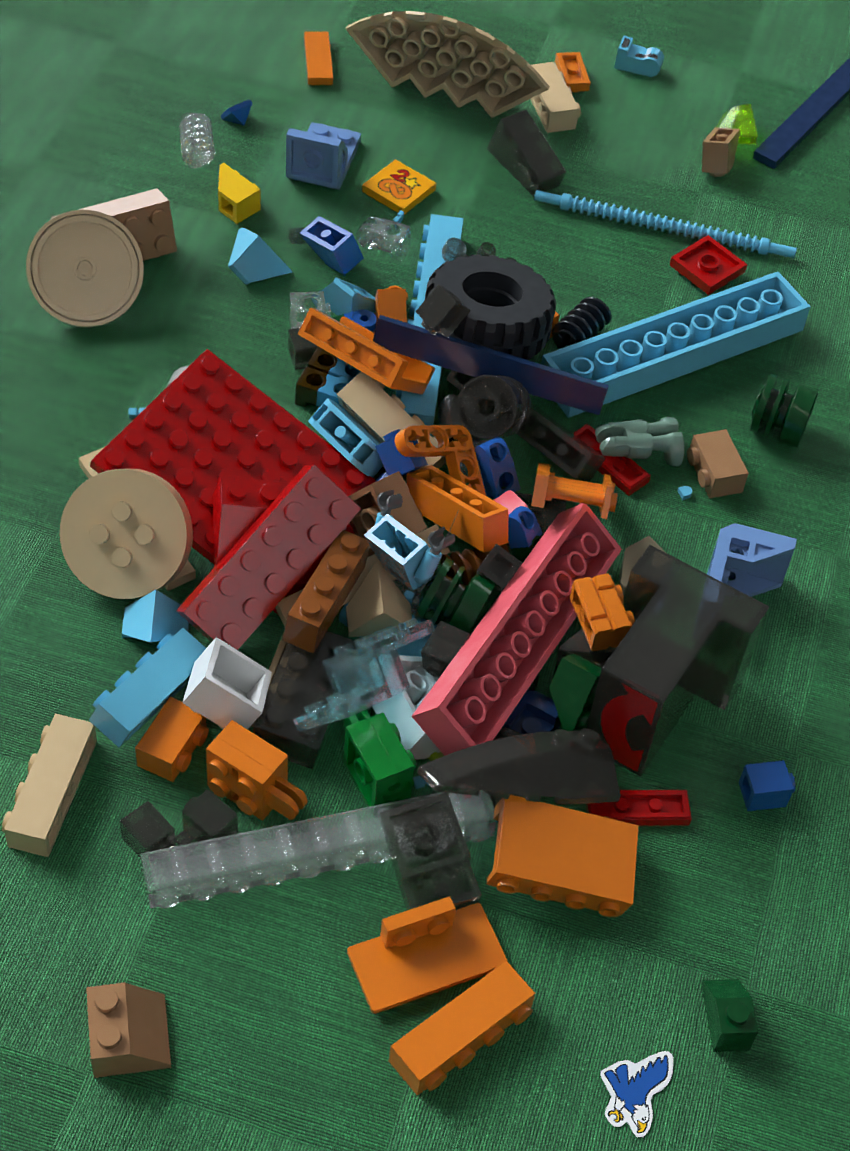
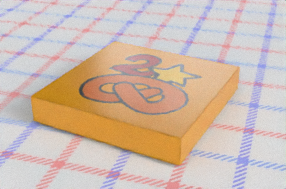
M395 159L362 184V192L397 213L400 210L404 211L405 215L436 190L437 183Z

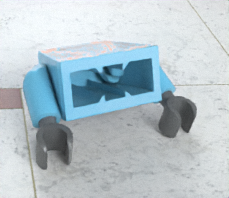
M394 490L385 491L377 497V503L381 512L377 513L375 525L364 534V537L383 567L408 588L415 590L431 580L442 557L440 551L454 544L455 535L451 534L444 537L445 527H442L429 534L428 541L431 546L429 548L425 541L390 515L392 509L402 506V495H394Z

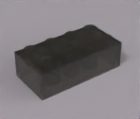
M327 631L314 653L288 643L268 690L263 713L256 719L252 733L286 753L288 761L313 769L360 642Z

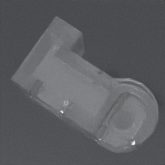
M368 217L356 232V239L362 247L367 249L376 248L391 253V258L399 262L402 261L411 248L410 226L383 218Z

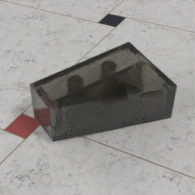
M523 110L500 119L487 150L532 196H535L536 190L546 192L559 187L566 174V170L528 111Z

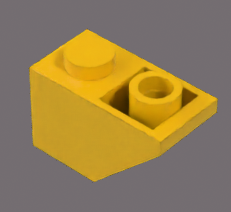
M224 162L220 164L218 208L222 214L238 224L261 210V189Z

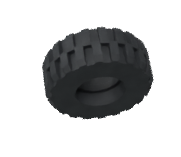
M494 255L460 256L451 262L446 261L430 276L426 288L422 321L428 330L529 360L534 355H537L549 341L556 310V300L552 288L546 283L545 278L540 274H536L527 265L523 266L515 260H507Z

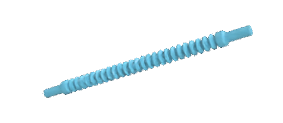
M540 190L535 192V201L558 205L562 210L568 211L571 208L573 212L580 210V214L586 211L587 215L594 213L595 217L602 215V219L608 216L609 220L616 218L617 222L624 220L625 224L630 221L632 225L638 223L639 227L646 225L647 229L650 226L654 227V230L661 228V232L669 230V234L675 231L676 235L683 233L684 237L691 235L692 239L697 236L700 240L709 235L714 240L721 242V245H724V243H728L729 247L736 245V249L742 246L744 251L750 248L751 252L758 250V254L762 255L772 253L794 258L797 250L794 247L772 243L770 239L764 237L761 240L757 239V236L750 238L749 234L744 237L741 232L739 235H736L735 231L727 233V229L721 232L719 227L713 230L712 226L705 228L704 224L699 227L696 222L694 225H691L690 221L683 223L682 219L677 222L674 217L671 220H668L667 216L660 218V214L654 217L652 212L649 215H646L645 211L638 213L637 209L632 212L629 207L627 210H624L623 206L616 208L615 204L610 207L607 202L605 205H602L601 201L594 203L593 199L590 202L586 201V198L579 200L578 196L572 198V195L567 193L557 195Z

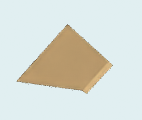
M376 561L346 606L349 637L413 634L414 627L409 601L380 563Z

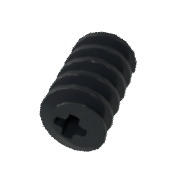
M595 297L584 298L573 310L569 311L566 316L554 325L552 337L556 346L561 349L596 336L599 331L604 329L605 325L611 322L612 313L609 307L600 299Z

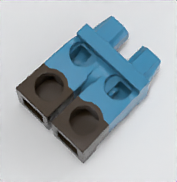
M317 347L296 383L294 404L306 407L308 403L321 406L327 398H330L341 406L337 393L361 371L324 349Z

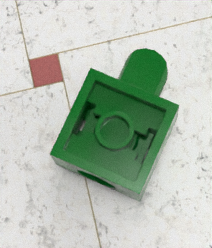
M364 705L355 707L354 712L351 709L342 713L344 727L346 728L344 765L373 817L409 803L411 801L412 787H414V769L417 768L412 752L409 749H404L397 726L394 723H389L383 712L370 717Z

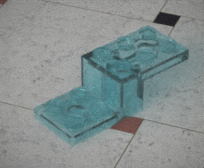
M413 618L399 623V630L397 626H388L375 631L374 635L370 634L354 640L355 647H353L352 643H348L333 649L335 656L322 662L334 694L326 697L327 704H325L324 700L305 706L306 713L293 719L297 731H304L348 718L411 688L397 649L436 632L432 620L418 623L417 618Z

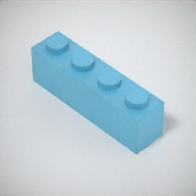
M182 628L174 636L168 633L156 646L157 652L153 655L147 652L136 664L135 667L138 669L131 674L129 671H126L114 684L116 687L114 691L110 693L105 690L92 704L96 709L89 721L117 747L120 748L165 705L169 697H174L188 684L194 662L206 650V647L186 629Z

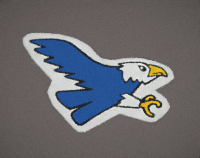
M663 1051L651 1055L636 1064L629 1060L618 1061L601 1071L600 1076L611 1095L605 1110V1116L611 1125L621 1127L627 1122L636 1137H644L648 1133L653 1119L652 1095L662 1091L668 1085L673 1073V1056L670 1052Z

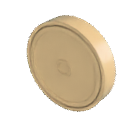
M72 210L52 218L36 233L27 253L26 274L29 287L35 299L52 317L75 327H98L118 319L133 305L142 286L144 264L137 241L122 223L102 212Z
M140 469L108 470L89 478L71 495L61 517L60 543L69 568L85 586L106 597L133 599L164 588L181 572L188 560L192 547V521L183 498L166 480L151 472Z

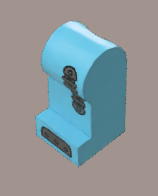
M623 36L618 48L614 68L648 77L656 76L664 61L663 52L658 48L651 47L647 49L646 47L632 44L633 38Z

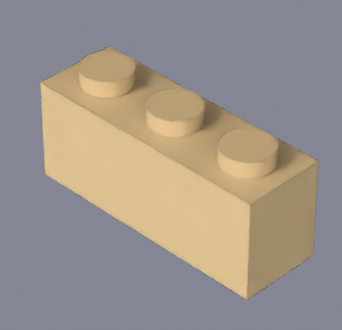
M555 62L531 65L550 86L549 90L530 99L546 132L576 129L577 119L581 116V109L579 103H576L572 96L571 88L566 85L563 73L559 71Z

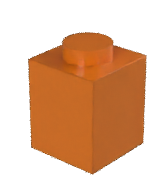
M377 289L375 295L377 322L380 315L407 323L406 289Z

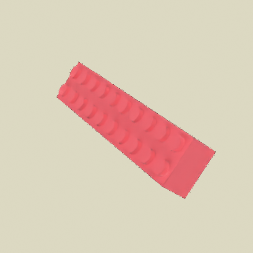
M581 503L557 515L411 716L453 767L482 758L577 617L570 600L573 582L576 579L593 578L596 575L606 574L621 552V547L587 504Z

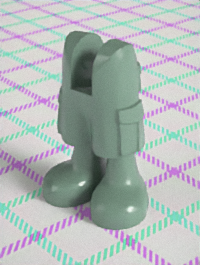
M664 417L658 422L647 423L642 421V419L609 422L595 430L596 439L600 443V451L603 456L648 459L652 451L655 450L664 452V459L670 466H680L683 460V434L678 432L679 424L674 417Z

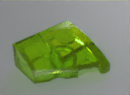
M751 104L736 106L723 114L716 127L740 129L738 144H756L758 134Z

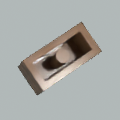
M727 430L693 435L691 446L687 450V458L689 464L694 466L698 474V482L702 488H705L709 499L742 493L749 473Z

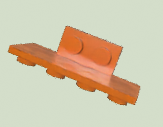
M449 896L382 919L379 937L347 948V955L373 1014L487 975L505 961L508 962L480 903L455 910L456 908Z

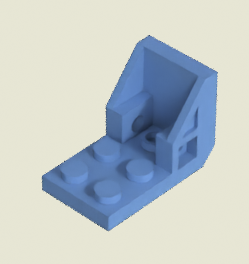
M311 122L307 132L289 128L286 134V177L340 190L361 142V133Z
M736 523L720 529L708 567L692 640L704 642L707 631L714 632L724 597L740 601L781 587L795 550L797 539Z

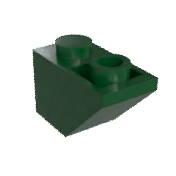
M576 654L561 659L549 686L563 731L568 736L586 731L592 723L594 713L591 711L595 702L600 701L606 692L607 684L605 680L609 672Z

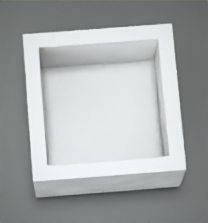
M216 637L194 662L182 703L195 713L201 714L216 723L221 729H224L231 720L248 729L263 713L272 672Z

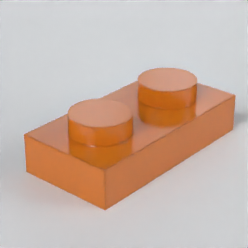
M556 53V66L563 73L564 81L571 88L572 92L589 91L590 80L581 53Z

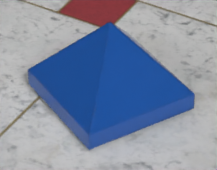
M248 99L228 108L221 114V119L245 125L252 101Z

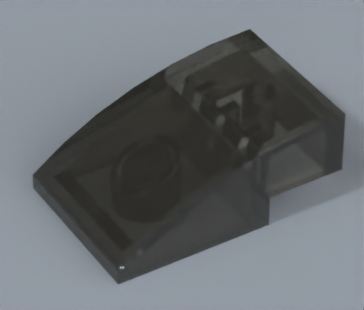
M448 792L380 812L387 846L406 910L449 896L456 908L455 910L479 903L482 894L471 867V855Z

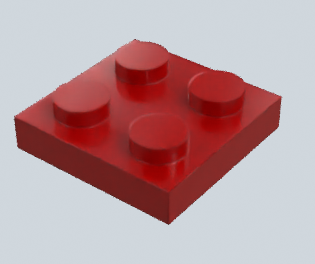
M709 235L672 256L669 264L708 295L745 273L747 263Z

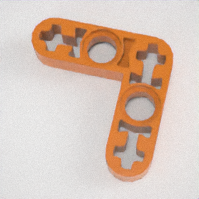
M413 425L396 434L395 446L400 454L405 457L445 456L450 476L464 484L469 483L467 486L486 496L473 440L467 428L462 425ZM430 434L437 439L438 448L432 445L429 437ZM452 437H453L455 440H458V441H451V442L449 443V439L452 438ZM416 440H418L419 443H417V444L414 445L413 442H409V441H416ZM460 462L467 467L468 476L462 473Z

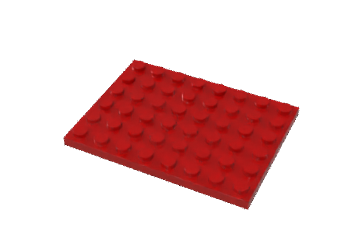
M208 349L193 361L106 445L90 463V467L98 474L114 469H140L151 472L170 483L181 495L189 510L193 527L192 548L213 564V493L221 476L290 483L305 465L315 464L338 487L346 488L347 496L376 481L371 476H367L357 469L337 449ZM348 523L346 531L355 534L350 523ZM293 586L285 597L304 589V587ZM274 608L273 611L278 614L276 608Z

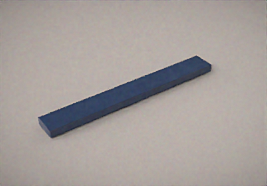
M850 58L754 151L753 159L775 169L850 94Z
M380 315L378 318L373 342L389 351L596 415L600 414L609 387L607 384Z

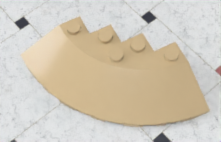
M394 11L360 19L345 28L392 88L411 79L425 98L444 89L458 108L477 99L491 118L550 88L541 75L508 45L485 31L450 17L416 11Z

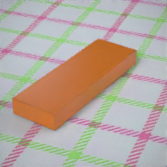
M304 31L308 85H333L329 31Z

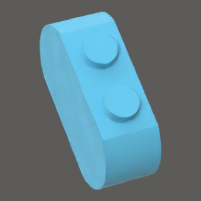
M327 398L308 422L351 464L365 475L373 478L383 467V463L375 446L381 443L346 410L330 398Z

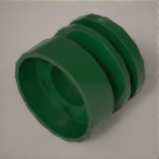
M771 373L767 382L761 387L755 401L750 431L758 433L762 422H765L767 426L764 436L769 437L775 426L781 428L779 441L798 448L819 389L800 384L794 395L788 393L789 379L785 378L780 390H777L775 387L778 376Z
M446 558L444 563L435 570L431 580L425 585L419 597L418 608L414 617L422 621L428 609L433 610L435 613L429 625L434 627L442 616L447 618L448 621L444 634L459 641L467 637L495 584L478 574L471 579L468 585L462 583L465 567L460 566L453 578L448 573L454 561Z

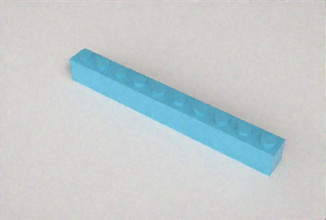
M431 214L430 224L424 225L422 241L427 242L421 243L419 259L423 260V262L418 261L416 278H420V281L415 280L413 297H417V300H411L410 316L414 317V320L408 319V324L425 328L422 316L427 283L432 273L446 261L451 262L456 257H459L463 218ZM428 363L435 368V371L423 395L397 390L396 396L401 398L406 407L404 410L411 417L416 415L425 425H434L442 367Z

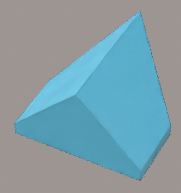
M245 228L238 230L228 267L245 285L293 273L259 235Z
M337 277L331 284L313 296L337 316L358 310L376 311L374 296L365 289Z
M154 590L125 607L122 638H137L150 643L161 641L168 633L174 636L182 628L188 631L189 622L176 611L181 604L158 590Z

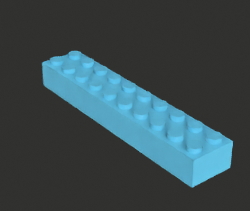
M777 271L542 355L541 364L609 385L603 405L801 332L804 329L811 306ZM557 403L568 418L586 412Z

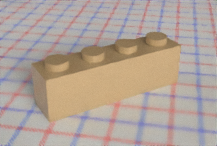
M360 372L337 393L338 401L380 443L385 442L383 436L398 429L403 430L408 426L425 425L418 416L413 415L411 417L404 410L406 408L404 403L396 395L393 394L390 397L383 390L384 384ZM429 436L432 445L438 448V441L435 436L433 438ZM445 456L425 457L428 465L421 468L432 465L440 469L446 463Z
M55 713L50 726L46 725L40 738L41 747L38 753H33L29 760V774L26 781L19 783L15 793L16 803L12 812L8 811L5 814L2 822V832H5L9 848L49 857L97 743L95 726L91 722Z

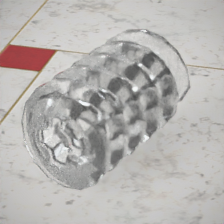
M191 112L181 115L179 119L182 160L189 168L202 167L204 164L211 162L215 157L212 121L208 116L201 113Z

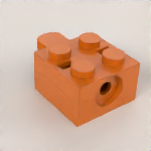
M231 720L206 748L207 785L217 796L226 797L236 803L243 813L254 815L263 821L274 809L289 820H292L298 815L299 810L303 809L307 804L308 800L305 793L288 782V755L235 721Z

